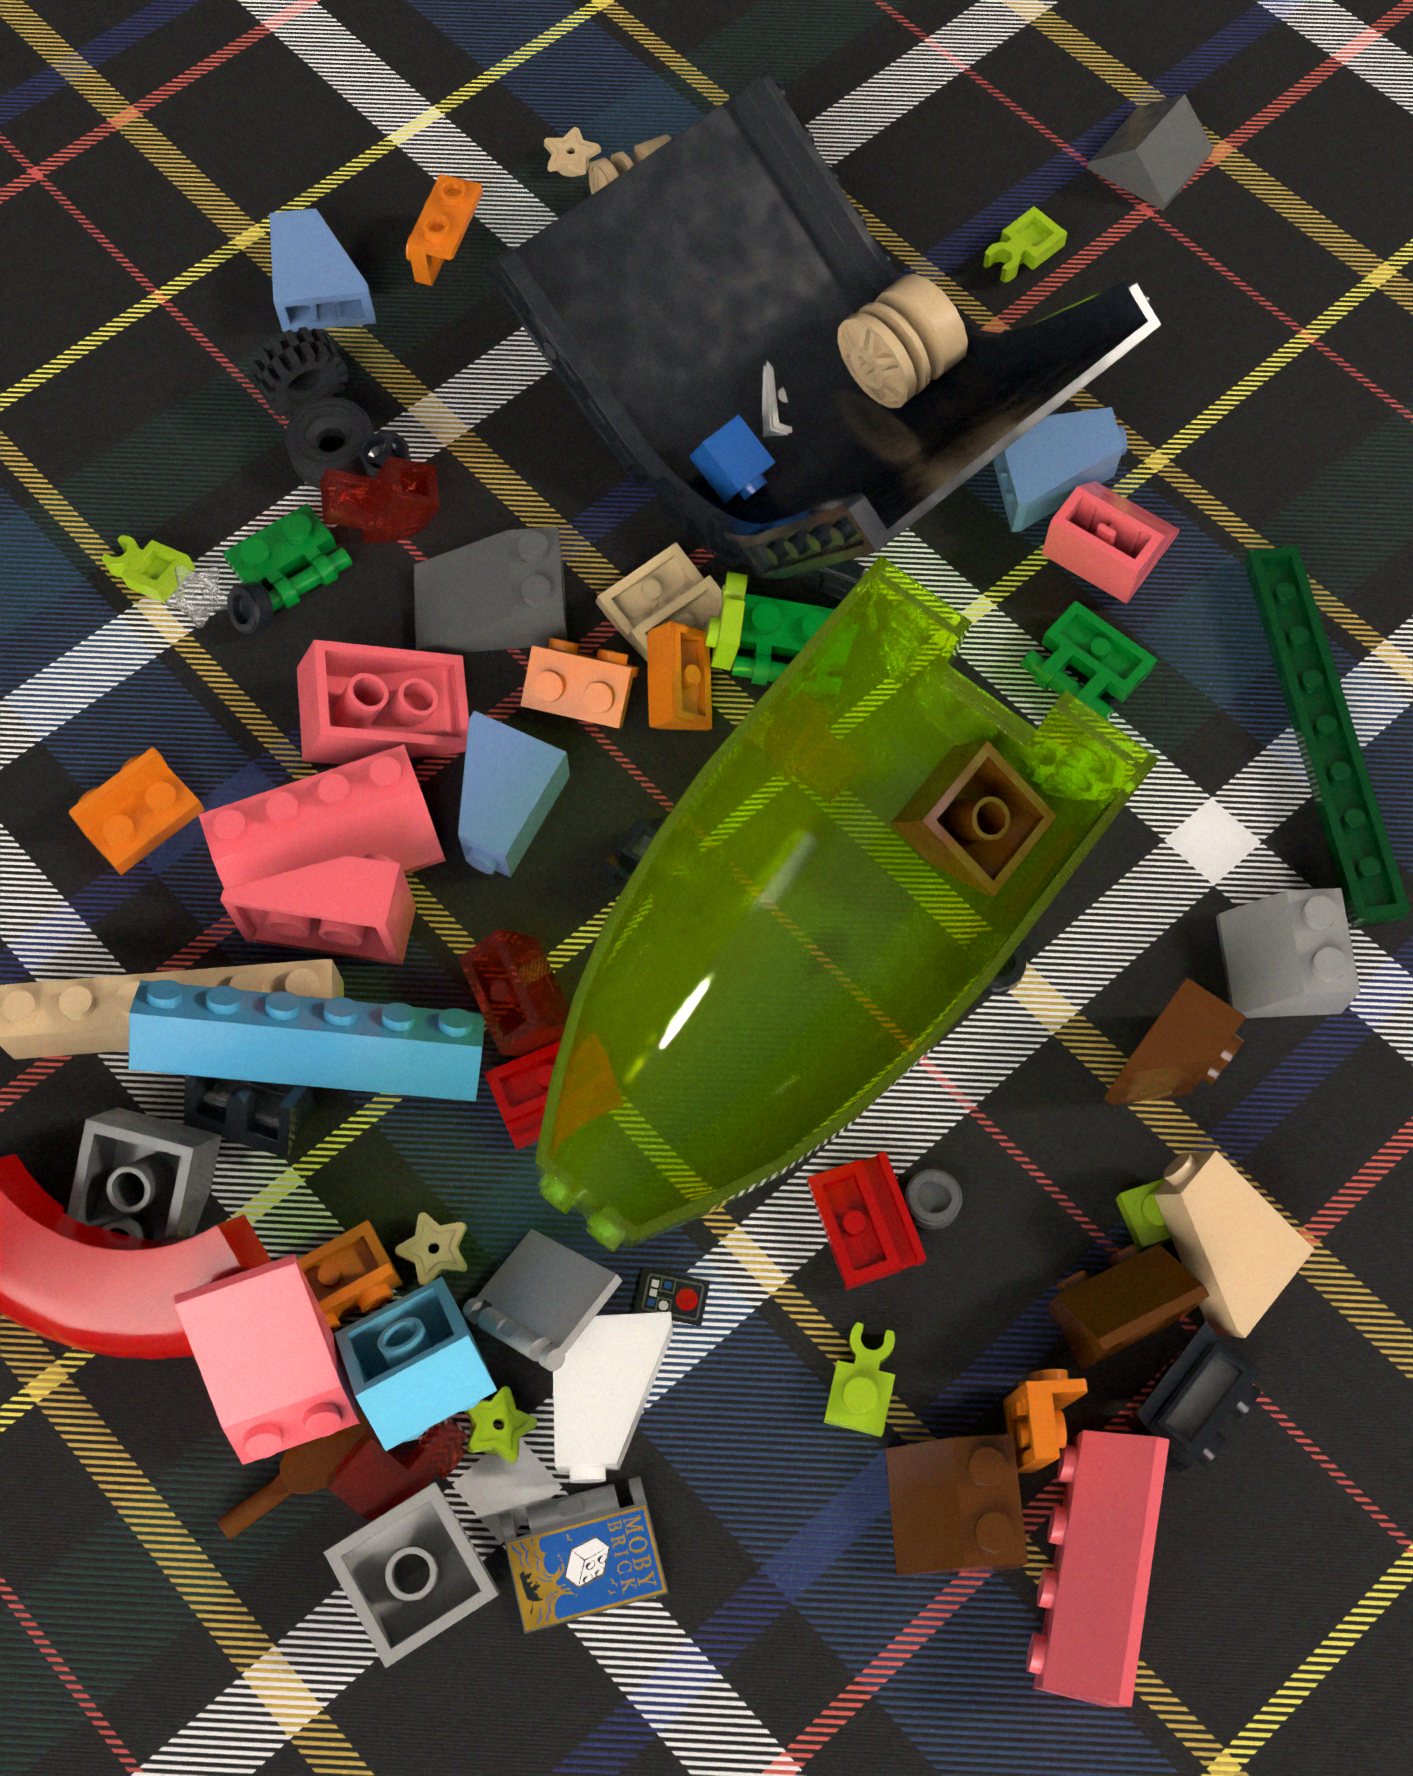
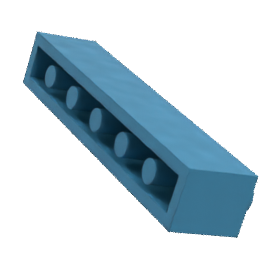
M140 980L129 1013L128 1070L476 1102L483 1049L485 1014L471 1013L458 1008L440 1010L412 1007L404 1003L379 1004L358 1002L345 997L327 999L297 996L285 991L266 993L238 990L231 986L205 987L179 984L171 980H158L155 982Z

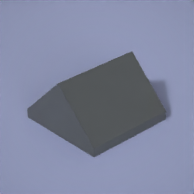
M1185 94L1137 107L1088 163L1087 169L1164 211L1211 156L1213 147Z

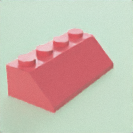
M404 744L198 815L213 863L224 889L345 855L361 858L371 853L385 855L392 858L396 863H400L405 875L446 861Z
M1083 1430L1073 1438L1072 1445L1066 1444L1065 1448H1062L1057 1479L1066 1482L1063 1505L1053 1506L1047 1532V1542L1056 1544L1052 1569L1043 1568L1037 1593V1606L1046 1608L1042 1634L1033 1632L1026 1662L1027 1672L1035 1673L1034 1689L1104 1707H1132L1169 1439L1155 1436Z

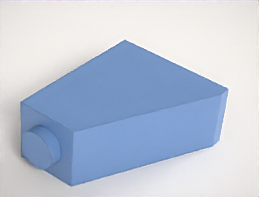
M317 209L269 213L273 302L282 331L285 332L291 329L292 332H297L299 327H307L308 330H313V328L326 329L376 323V315L367 282Z
M1112 407L1049 415L993 459L1011 532L1022 531L1061 508L1077 486L1093 481L1102 484L1115 476L1120 457L1127 452V436L1124 427L1117 426Z
M473 711L468 723L458 836L465 859L471 866L487 874H493L494 871H497L511 878L570 777L567 752L476 711Z

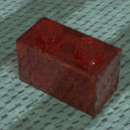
M497 929L459 958L499 1053L525 1056L570 1037L579 1030L537 937Z

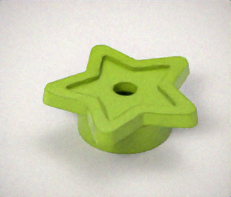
M503 1386L489 1402L480 1401L475 1407L464 1411L471 1421L470 1439L466 1449L469 1453L499 1454L508 1463L514 1464L519 1456V1438L535 1429L537 1420L535 1417L517 1410L511 1389ZM495 1420L501 1421L503 1429L497 1430L493 1426V1422Z

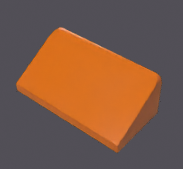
M669 621L649 630L647 634L650 727L667 730L708 731L712 729L710 647L705 646L706 630L674 621Z

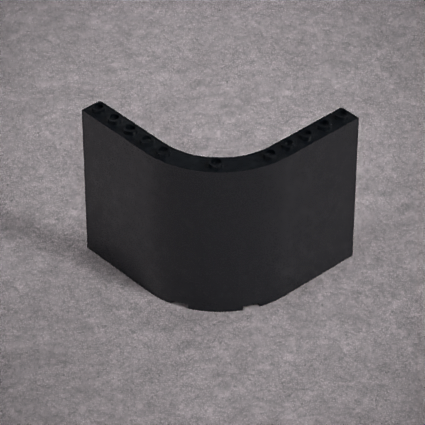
M766 71L756 77L739 93L515 249L511 248L495 259L485 270L491 282L592 428L636 486L639 487L646 482L666 502L661 507V511L701 548L733 568L737 567L740 563H745L751 566L755 576L768 579L786 578L878 552L1161 325L1152 310L1148 296L1133 279L1121 282L1013 331L989 332L964 324L968 340L966 356L958 364L937 380H930V383L923 391L915 394L900 408H888L877 403L862 390L845 365L837 342L838 328L845 319L852 314L858 313L865 304L875 302L881 292L902 278V276L893 267L887 253L879 248L869 233L862 213L850 203L841 188L838 175L830 166H827L816 149L811 132L805 125L799 122L789 106L784 89ZM767 361L774 370L779 423L792 427V433H788V435L763 437L764 366L766 367ZM782 387L785 390L788 403L778 398V391ZM739 414L774 459L775 463L762 474L768 481L763 487L746 500L740 494H737L725 504L689 456L703 441Z

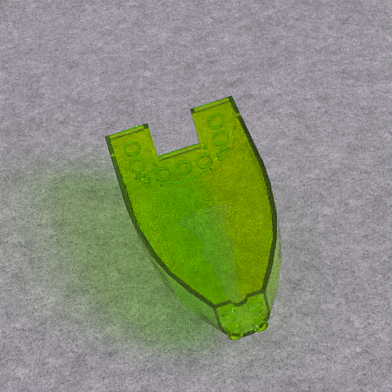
M881 555L704 765L661 825L606 918L573 997L550 1080L535 1158L536 1172L541 1177L537 1183L541 1188L538 1192L564 1214H567L572 1207L588 1219L586 1222L588 1227L585 1230L612 1252L621 1243L632 1248L708 1215L782 1175L849 1128L935 1046L986 989L1159 761L1158 757L1066 690L1053 705L1037 730L963 676L951 665L972 621ZM988 740L1057 815V818L994 897L986 896L927 862L890 824L954 745Z

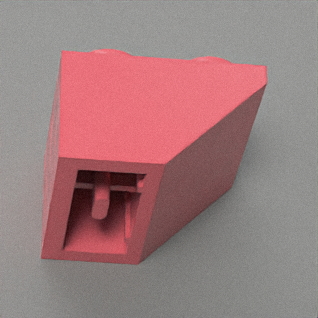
M1093 481L1077 486L1052 518L1042 555L1127 604L1177 537L1180 529L1098 482Z

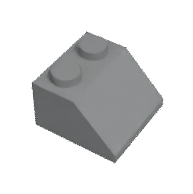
M1341 888L1286 890L1217 915L1216 922L1229 1004L1245 1015L1246 1018L1341 1014L1361 992Z
M436 1482L323 1552L385 1668L500 1594L477 1550Z

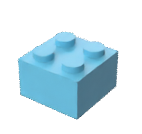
M442 1276L334 1333L354 1395L385 1451L402 1442L412 1441L420 1437L433 1425L457 1412L467 1411L475 1407L483 1398L497 1391L471 1331Z

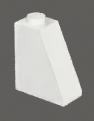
M671 1312L595 1316L565 1354V1361L562 1367L553 1371L555 1468L559 1474L569 1473L570 1483L606 1481V1471L620 1470L673 1336Z

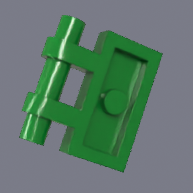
M308 503L223 552L227 564L241 583L256 581L261 583L266 589L270 587L271 590L268 593L272 601L273 612L283 606L286 609L291 608L301 602L299 596L321 583L324 586L331 584L339 579V572L353 565L351 558L343 547L326 557L325 554L337 546L333 535ZM304 566H309L307 569L303 570L302 572L298 573L292 578H286L294 572L298 571L299 569L303 568Z
M745 594L739 648L754 651V658L736 655L731 675L751 678L750 683L766 686L769 681L796 686L797 692L811 694L813 689L832 692L836 672L817 669L816 662L834 665L838 655L843 610ZM771 654L798 658L799 663L798 665L774 662L771 661Z
M1075 601L1044 634L1042 644L1054 653L1046 660L1032 649L1023 658L1020 666L1035 676L1033 682L1047 691L1051 688L1071 703L1070 709L1082 718L1088 715L1103 726L1113 714L1114 709L1102 701L1100 697L1107 691L1123 703L1151 673L1157 659ZM1069 664L1090 679L1084 687L1063 672Z

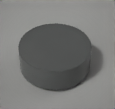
M927 1169L917 1173L909 1181L904 1193V1200L912 1221L916 1225L924 1229L937 1230L948 1226L957 1217L962 1206V1191L958 1182L947 1172L938 1169Z

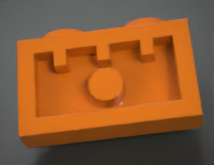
M152 747L142 755L129 759L122 766L120 772L103 785L87 791L79 799L78 803L69 810V814L83 834L115 870L122 875L205 809L199 799L167 766L162 755Z
M1065 1369L1035 1371L1030 1373L1031 1380L1018 1383L1019 1387L1003 1400L1006 1433L1014 1435L1018 1473H1035L1060 1458L1059 1448H1065L1067 1440L1065 1418L1060 1409H1064L1088 1392L1085 1378L1068 1379V1372Z

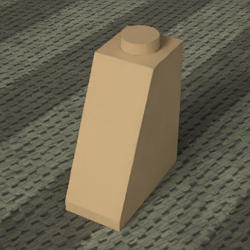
M1216 1150L1182 1153L1165 1169L1163 1176L1166 1181L1157 1190L1154 1197L1182 1265L1205 1286L1210 1295L1199 1304L1205 1321L1209 1323L1218 1336L1246 1338L1311 1255L1314 1248Z

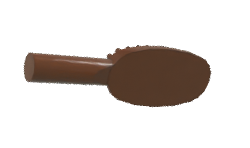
M356 1402L359 1424L339 1430L329 1436L320 1437L289 1448L280 1463V1474L217 1519L218 1525L229 1540L293 1493L311 1494L333 1484L350 1473L372 1453L380 1443V1440L358 1402Z

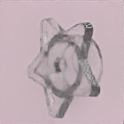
M182 565L174 568L177 588L166 599L165 604L167 607L180 609L184 614L191 617L197 628H203L211 611L228 609V597L218 588L219 569L217 567H212L201 573H196ZM200 590L203 593V597L196 598L194 591Z

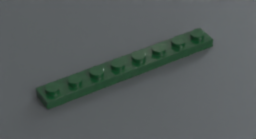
M1298 545L1249 551L1244 564L1339 886L1342 890L1351 926L1404 920L1411 912L1299 547Z

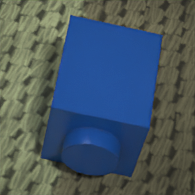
M739 414L703 441L689 456L725 504L737 494H740L746 500L763 487L768 481L762 474L775 463L774 459Z

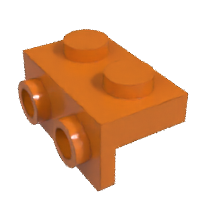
M439 174L406 245V258L408 261H411L415 282L433 286L444 259L452 260L483 195L480 183Z
M549 638L548 646L532 645L520 706L614 728H623L633 677H638L640 668L627 664V654L598 648L597 657L578 653V643L556 638Z
M369 1220L297 1259L333 1333L341 1327L339 1320L359 1309L362 1313H367L383 1306L394 1296L392 1290L403 1284Z

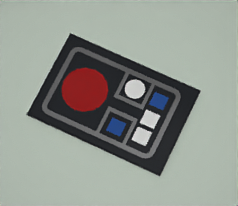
M643 1267L633 1312H671L672 1321L701 1327L710 1281Z

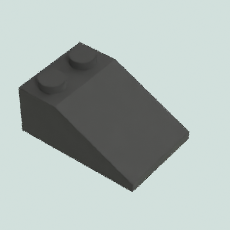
M558 526L506 530L414 564L416 651L450 654L532 648V645L548 646L549 638L568 641L563 556Z
M119 1107L87 1118L85 1120L67 1215L89 1227L96 1225L115 1233L139 1237L142 1240H171L177 1237L194 1235L211 1191L222 1135Z

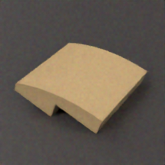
M675 542L598 595L595 603L621 635L648 662L647 634L649 630L669 621L707 630L710 615L719 617L722 590L710 575L705 579L678 543Z

